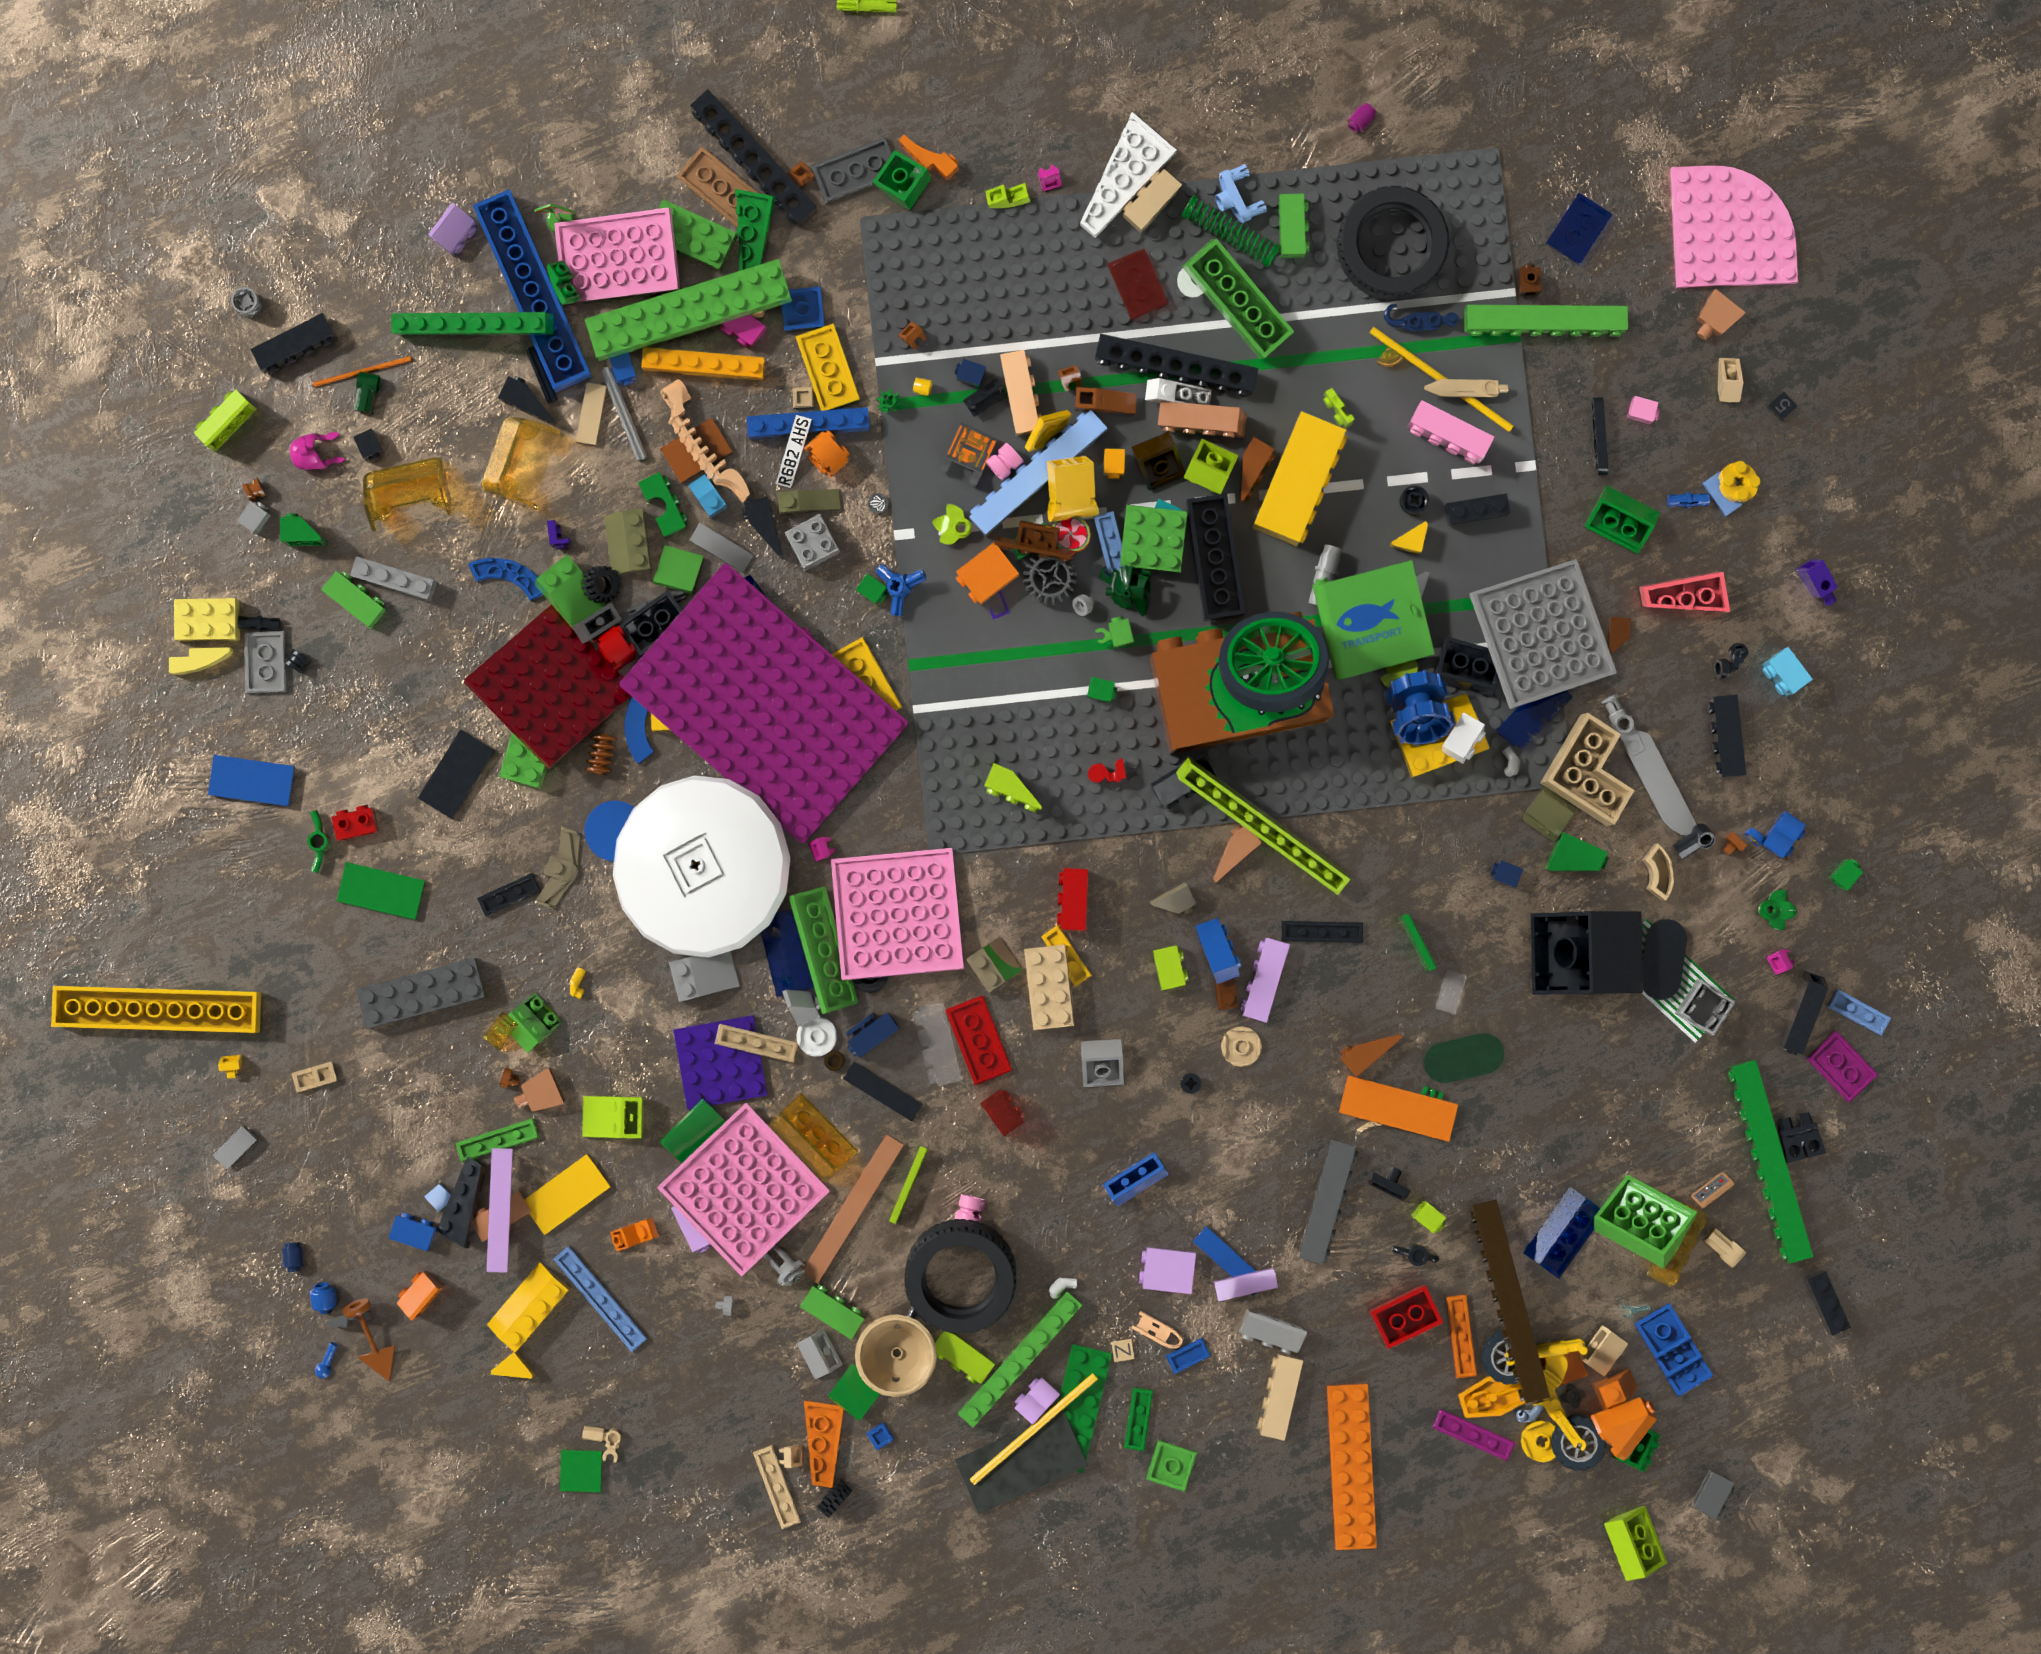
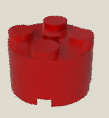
M611 626L592 639L594 644L599 643V648H597L599 653L612 666L614 665L613 671L615 673L634 661L637 653L631 642L627 644L624 640L625 634L620 626Z

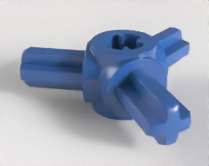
M884 564L877 567L876 574L887 582L886 587L890 592L889 595H892L891 615H902L904 597H908V594L913 590V586L926 580L927 575L923 570H918L910 575H900L899 573L894 574Z

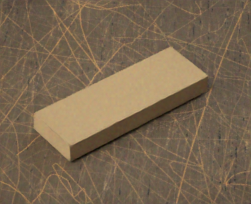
M586 383L576 438L577 443L597 446L607 386Z

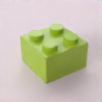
M1201 439L1184 478L1221 495L1239 455Z

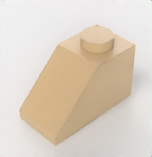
M1719 358V401L1727 403L1740 402L1744 383L1740 359Z

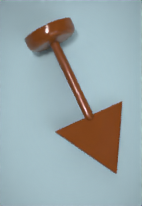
M367 1298L356 1300L342 1309L343 1315L347 1318L358 1317L373 1352L358 1356L357 1358L390 1382L395 1345L380 1350L377 1349L362 1315L370 1308V1301Z

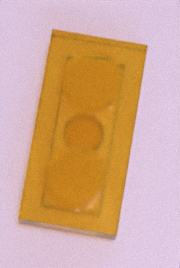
M502 1012L483 1038L499 1051L518 1024Z

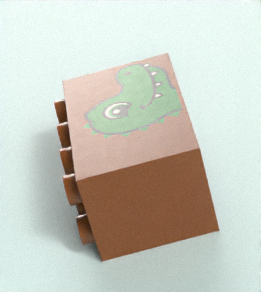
M1302 611L1291 613L1303 618ZM1314 619L1307 620L1315 626ZM1222 628L1199 632L1196 637L1197 643L1183 646L1182 637L1160 640L1157 642L1158 645H1156L1157 652H1153L1150 657L1169 755L1325 723L1334 717L1327 678L1320 691L1311 700L1288 711H1258L1244 706L1234 699L1225 688L1219 671V654L1225 639ZM1278 633L1265 634L1270 648L1275 647ZM1282 633L1279 649H1282L1294 636ZM1261 636L1250 640L1264 651L1266 650ZM1300 640L1289 652L1307 646ZM1244 645L1238 652L1257 655ZM1310 654L1295 660L1313 662V657ZM1235 661V668L1238 669L1254 663ZM1290 668L1303 678L1310 672L1308 670ZM1259 671L1241 676V678L1248 683ZM1281 672L1287 688L1298 684V682ZM1267 673L1254 687L1266 690L1269 674ZM1280 680L1278 683L1271 682L1269 691L1283 690Z

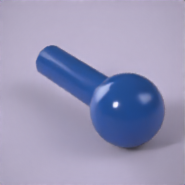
M330 1342L323 1361L316 1365L315 1374L317 1377L324 1379L331 1374L330 1363L337 1349V1343Z

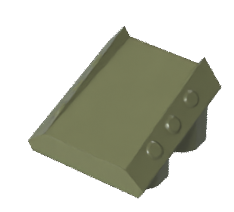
M1544 786L1525 812L1522 820L1528 826L1535 828L1543 836L1555 842L1575 813L1576 808Z

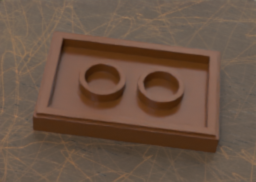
M712 418L695 427L696 434L692 438L694 440L698 437L702 439V443L699 445L700 449L704 446L708 447L709 452L705 456L708 458L714 453L717 456V460L712 464L733 453ZM680 437L660 448L682 484L703 470L700 469L698 462L693 460L692 454L687 452V447L684 443L680 442Z

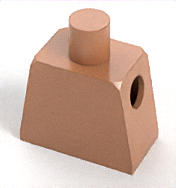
M1715 289L1708 297L1697 318V321L1703 325L1697 332V335L1705 341L1712 333L1720 337L1745 314V311Z
M551 1068L545 1069L522 1084L521 1088L524 1094L514 1097L518 1109L529 1105L532 1112L566 1103Z

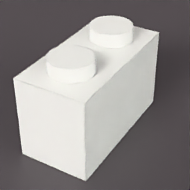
M1463 712L1443 744L1442 752L1462 764L1466 759L1470 760L1475 752L1473 747L1477 742L1481 743L1486 734L1484 732L1485 724Z

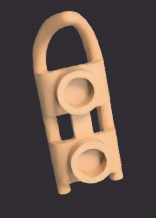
M1140 1311L1139 1315L1142 1318L1137 1327L1132 1326L1133 1330L1167 1348L1174 1349L1183 1345V1338L1175 1329ZM1154 1322V1323H1156L1157 1325H1159L1160 1327L1157 1328V1327L1153 1326L1152 1323ZM1151 1330L1155 1332V1337L1149 1334L1148 1331ZM1171 1332L1180 1341L1176 1345L1165 1343Z

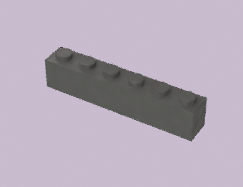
M1331 1139L1298 1258L1323 1265L1324 1261L1328 1260L1330 1249H1327L1329 1241L1333 1242L1336 1230L1333 1229L1335 1221L1339 1222L1341 1216L1339 1205L1340 1202L1345 1201L1347 1191L1344 1190L1346 1182L1350 1183L1353 1173L1350 1170L1351 1163H1355L1358 1156V1151H1355L1356 1146Z

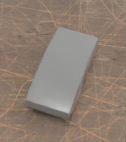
M243 1124L212 1156L228 1169L258 1138Z

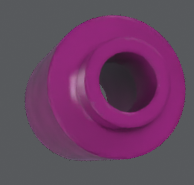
M1368 103L1360 105L1347 119L1350 130L1354 133H1363L1375 119L1376 110Z

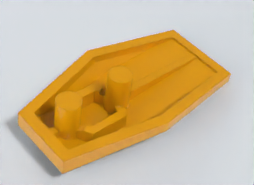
M1488 1376L1458 1394L1464 1417L1502 1416L1524 1404V1401L1520 1402L1518 1390L1521 1389L1520 1383L1505 1385Z

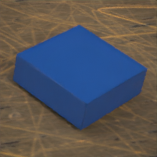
M884 1422L866 1432L876 1450L894 1440Z

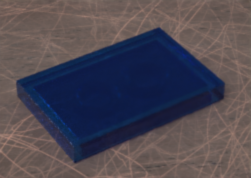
M1578 193L1545 244L1577 265H1580L1613 214L1586 196Z

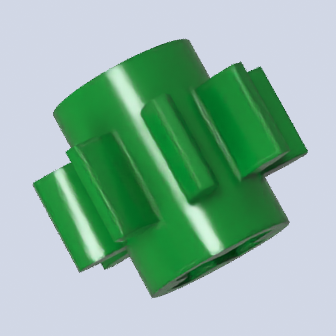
M889 388L887 393L881 390V398H876L877 402H881L878 410L884 408L886 414L889 413V410H893L896 413L895 406L901 405L900 401H896L899 393L893 395L891 388ZM885 398L892 399V405L885 404Z

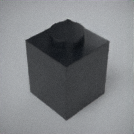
M373 429L353 437L366 462H374L385 453Z

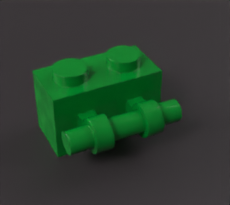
M1649 1429L1626 1460L1623 1461L1615 1457L1614 1454L1612 1458L1645 1473L1647 1466H1650L1652 1462L1650 1459L1654 1450L1659 1446L1658 1441L1661 1435Z

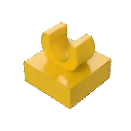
M242 1055L222 1056L218 1063L219 1071H226L227 1079L236 1078V1074H238L237 1069H240L243 1062Z

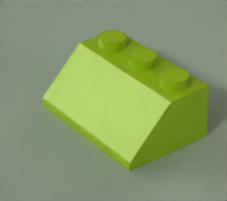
M236 389L234 392L230 391L224 397L225 401L220 406H215L210 411V416L206 420L199 422L196 426L197 430L194 434L214 452L257 410Z
M1641 1506L1615 1516L1604 1523L1626 1581L1645 1578L1667 1564L1646 1506Z

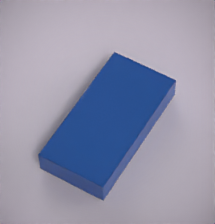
M1202 1337L1165 1355L1174 1374L1211 1357Z

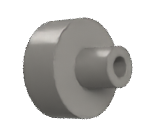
M1084 594L1079 595L1073 599V608L1078 615L1085 616L1092 612L1094 600Z
M725 1295L724 1302L716 1301V1309L723 1310V1316H732L733 1296Z

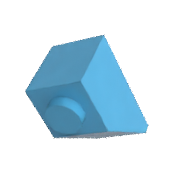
M705 474L688 485L711 519L728 508Z

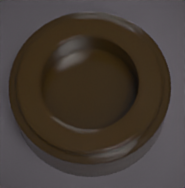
M830 1051L824 1058L826 1068L831 1071L840 1070L845 1062L844 1056L839 1051Z

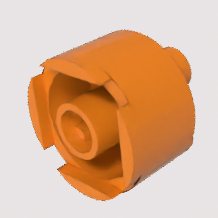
M830 431L826 433L821 432L803 448L805 453L809 451L811 454L808 458L822 474L827 472L828 478L834 476L849 462L847 456L850 455L844 446L841 445L839 447L835 442V436Z

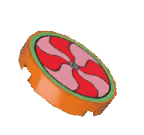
M1078 516L1067 520L1055 521L1052 525L1053 527L1060 528L1058 548L1074 550L1078 553L1083 551L1090 541L1091 533L1089 526Z

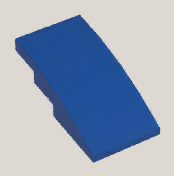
M1670 1303L1635 1323L1637 1330L1677 1397L1682 1396L1713 1377L1702 1355L1693 1343L1691 1336Z

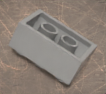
M1248 1308L1239 1332L1243 1334L1242 1338L1254 1341L1256 1338L1262 1341V1345L1273 1348L1274 1345L1279 1346L1282 1352L1290 1355L1293 1352H1299L1307 1334L1305 1328Z

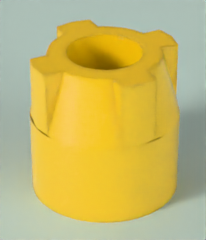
M916 377L913 392L929 396L932 380Z

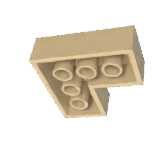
M1589 713L1579 716L1540 782L1606 826L1615 825L1635 791L1601 769L1621 734Z

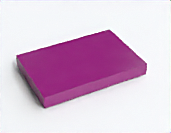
M1834 1031L1806 1058L1848 1103L1878 1076L1874 1069L1837 1031Z

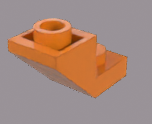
M653 1218L610 1232L616 1251L659 1237Z

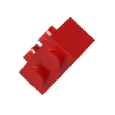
M368 805L358 806L356 811L348 812V809L337 811L336 816L331 817L337 841L379 832L375 810L371 807L368 808Z

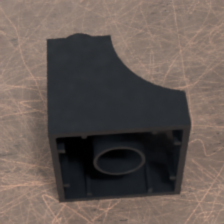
M1641 911L1531 913L1532 995L1643 993L1644 968L1642 959L1643 927Z

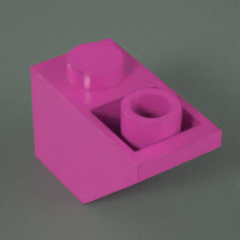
M751 315L720 324L722 326L720 329L729 336L731 334L735 335L738 338L736 341L745 348L747 346L753 348L767 330L764 324Z

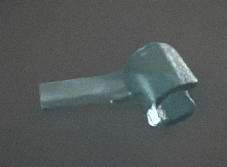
M1624 1305L1621 1308H1629L1631 1310L1630 1314L1623 1315L1625 1318L1631 1317L1633 1313L1650 1310L1649 1305L1640 1307Z

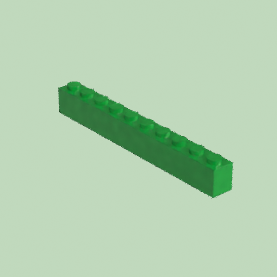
M1750 1060L1729 1066L1728 1077L1730 1082L1734 1083L1736 1091H1733L1734 1098L1741 1106L1739 1115L1741 1121L1745 1122L1747 1130H1745L1746 1139L1752 1144L1751 1156L1754 1162L1757 1161L1759 1168L1756 1170L1759 1181L1763 1182L1764 1189H1762L1764 1200L1768 1201L1770 1206L1768 1215L1771 1221L1774 1220L1776 1227L1773 1229L1776 1240H1780L1782 1247L1779 1248L1782 1260L1789 1264L1812 1258L1813 1254L1757 1061Z

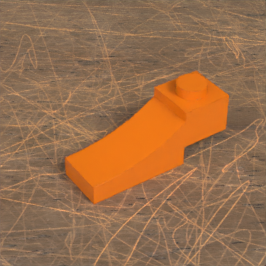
M906 135L899 139V145L917 163L927 168L928 171L933 167L946 181L958 171V161L952 154L947 155L945 152L938 154L928 151L915 144Z

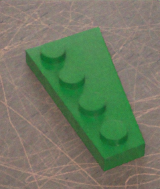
M735 189V196L737 198L736 215L738 217L737 235L739 236V271L763 264L775 196Z

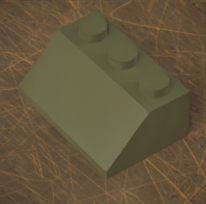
M640 508L604 516L610 565L612 570L617 571L615 576L652 571L645 511Z

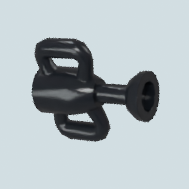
M1410 1243L1405 1248L1397 1245H1392L1390 1248L1392 1253L1404 1255L1405 1259L1414 1266H1422L1427 1261L1439 1262L1438 1255L1429 1254L1424 1247L1417 1243Z

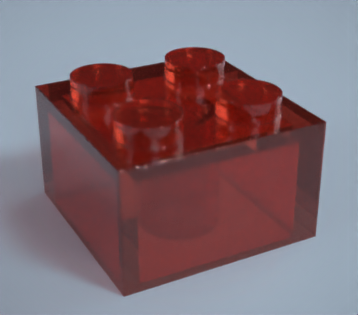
M1000 1088L980 1104L1002 1135L1006 1136L1024 1123L1022 1118L1025 1115L1018 1106L1016 1108L1013 1107L1011 1104L1013 1098L1008 1091H1002Z

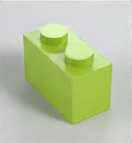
M1176 945L1154 950L1153 956L1161 990L1186 985L1185 981L1189 979L1186 968L1182 969L1181 961H1184L1182 949H1178Z
M1424 1200L1411 1214L1413 1219L1433 1234L1435 1231L1439 1233L1446 1224L1444 1222L1446 1217Z

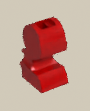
M1123 758L1117 760L1114 764L1116 770L1112 773L1102 763L1091 766L1088 770V779L1093 783H1100L1104 778L1107 782L1116 783L1126 779Z

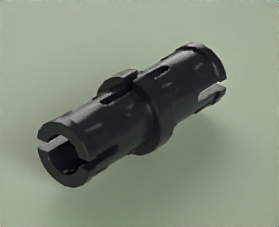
M257 615V617L239 616L238 629L280 631V618H267Z

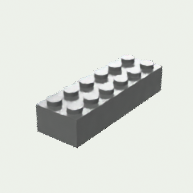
M471 958L356 989L366 1029L488 997L478 958Z

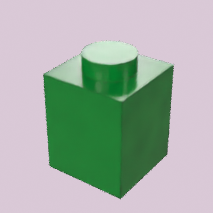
M868 573L855 589L857 593L874 605H877L878 602L882 604L888 595L886 593L887 587Z
M1091 677L1087 698L1110 703L1111 699H1116L1118 688L1114 687L1115 682Z
M1844 859L1829 876V879L1843 891H1848L1862 875L1863 871L1859 869L1861 865L1855 860Z

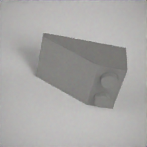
M731 951L709 958L692 956L669 962L679 1002L740 986Z

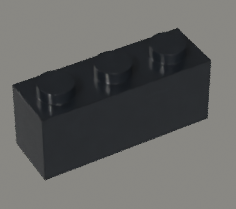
M1507 493L1451 502L1444 506L1448 526L1506 517L1510 514Z
M1819 1270L1803 1277L1827 1334L1833 1336L1851 1328L1827 1272Z

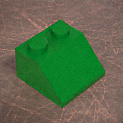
M894 150L872 183L894 202L910 211L932 177L927 168Z
M287 513L286 517H280V541L285 545H328V541L308 521L303 519L302 516H298L297 513Z

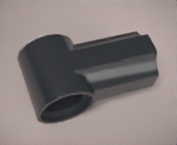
M1697 824L1689 835L1673 844V847L1680 858L1684 860L1701 848H1710L1715 842V836L1706 824Z

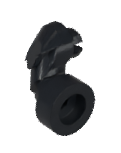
M1735 643L1730 647L1729 661L1726 658L1715 660L1714 674L1717 679L1728 678L1730 673L1738 670L1743 664L1744 659L1749 653L1744 644Z

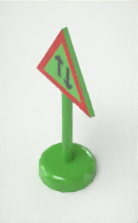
M550 203L534 209V212L548 213L547 225L553 233H555L554 223L575 220L573 215L575 211L569 210L566 207Z

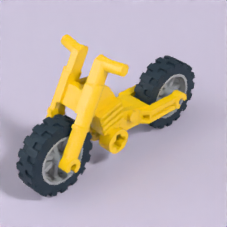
M1502 1331L1494 1332L1486 1340L1482 1349L1483 1366L1487 1374L1495 1381L1505 1385L1518 1384L1519 1381L1515 1382L1513 1372L1508 1371L1509 1365L1514 1364V1361L1510 1362L1507 1350L1510 1349L1508 1341L1504 1342ZM1583 1339L1537 1344L1539 1358H1546L1542 1369L1550 1401L1534 1404V1406L1542 1405L1550 1417L1557 1423L1551 1440L1553 1453L1556 1459L1566 1468L1574 1471H1585L1588 1468H1593L1603 1459L1607 1442L1602 1440L1591 1417L1583 1414H1574L1568 1417L1555 1391L1562 1383L1568 1367L1567 1358L1564 1354L1579 1351L1580 1354L1585 1355L1588 1351L1585 1347V1341ZM1502 1343H1505L1506 1347L1504 1352L1497 1349ZM1497 1352L1504 1357L1495 1361L1494 1353ZM1506 1361L1505 1370L1500 1369L1497 1364ZM1577 1428H1584L1586 1431L1582 1435L1578 1432ZM1589 1432L1592 1434L1594 1441H1585V1437ZM1564 1438L1568 1439L1572 1444L1564 1447ZM1586 1445H1594L1590 1453L1586 1449ZM1573 1447L1576 1448L1574 1456L1570 1455L1567 1450ZM1579 1449L1584 1451L1586 1456L1578 1457Z

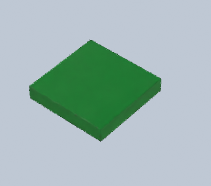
M851 1364L827 1397L860 1421L880 1393L866 1385L860 1377L857 1367Z
M562 1449L560 1491L601 1492L603 1451Z

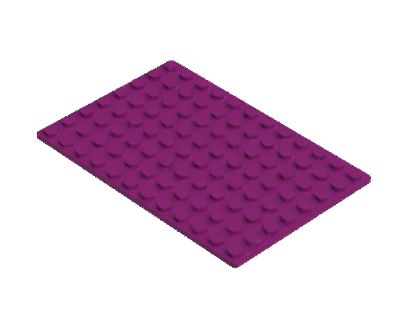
M724 563L620 681V687L721 775L760 796L781 823L782 828L799 843L806 842L908 724L905 718L727 563Z

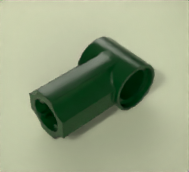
M359 372L356 382L357 394L353 408L354 411L371 414L375 393L378 392L380 387V375Z

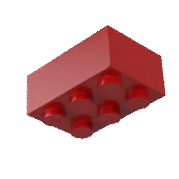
M1063 868V872H1059V885H1062V893H1058V905L1062 906L1061 913H1057V926H1061V930H1086L1088 869Z
M1424 1284L1368 1310L1387 1349L1443 1323Z

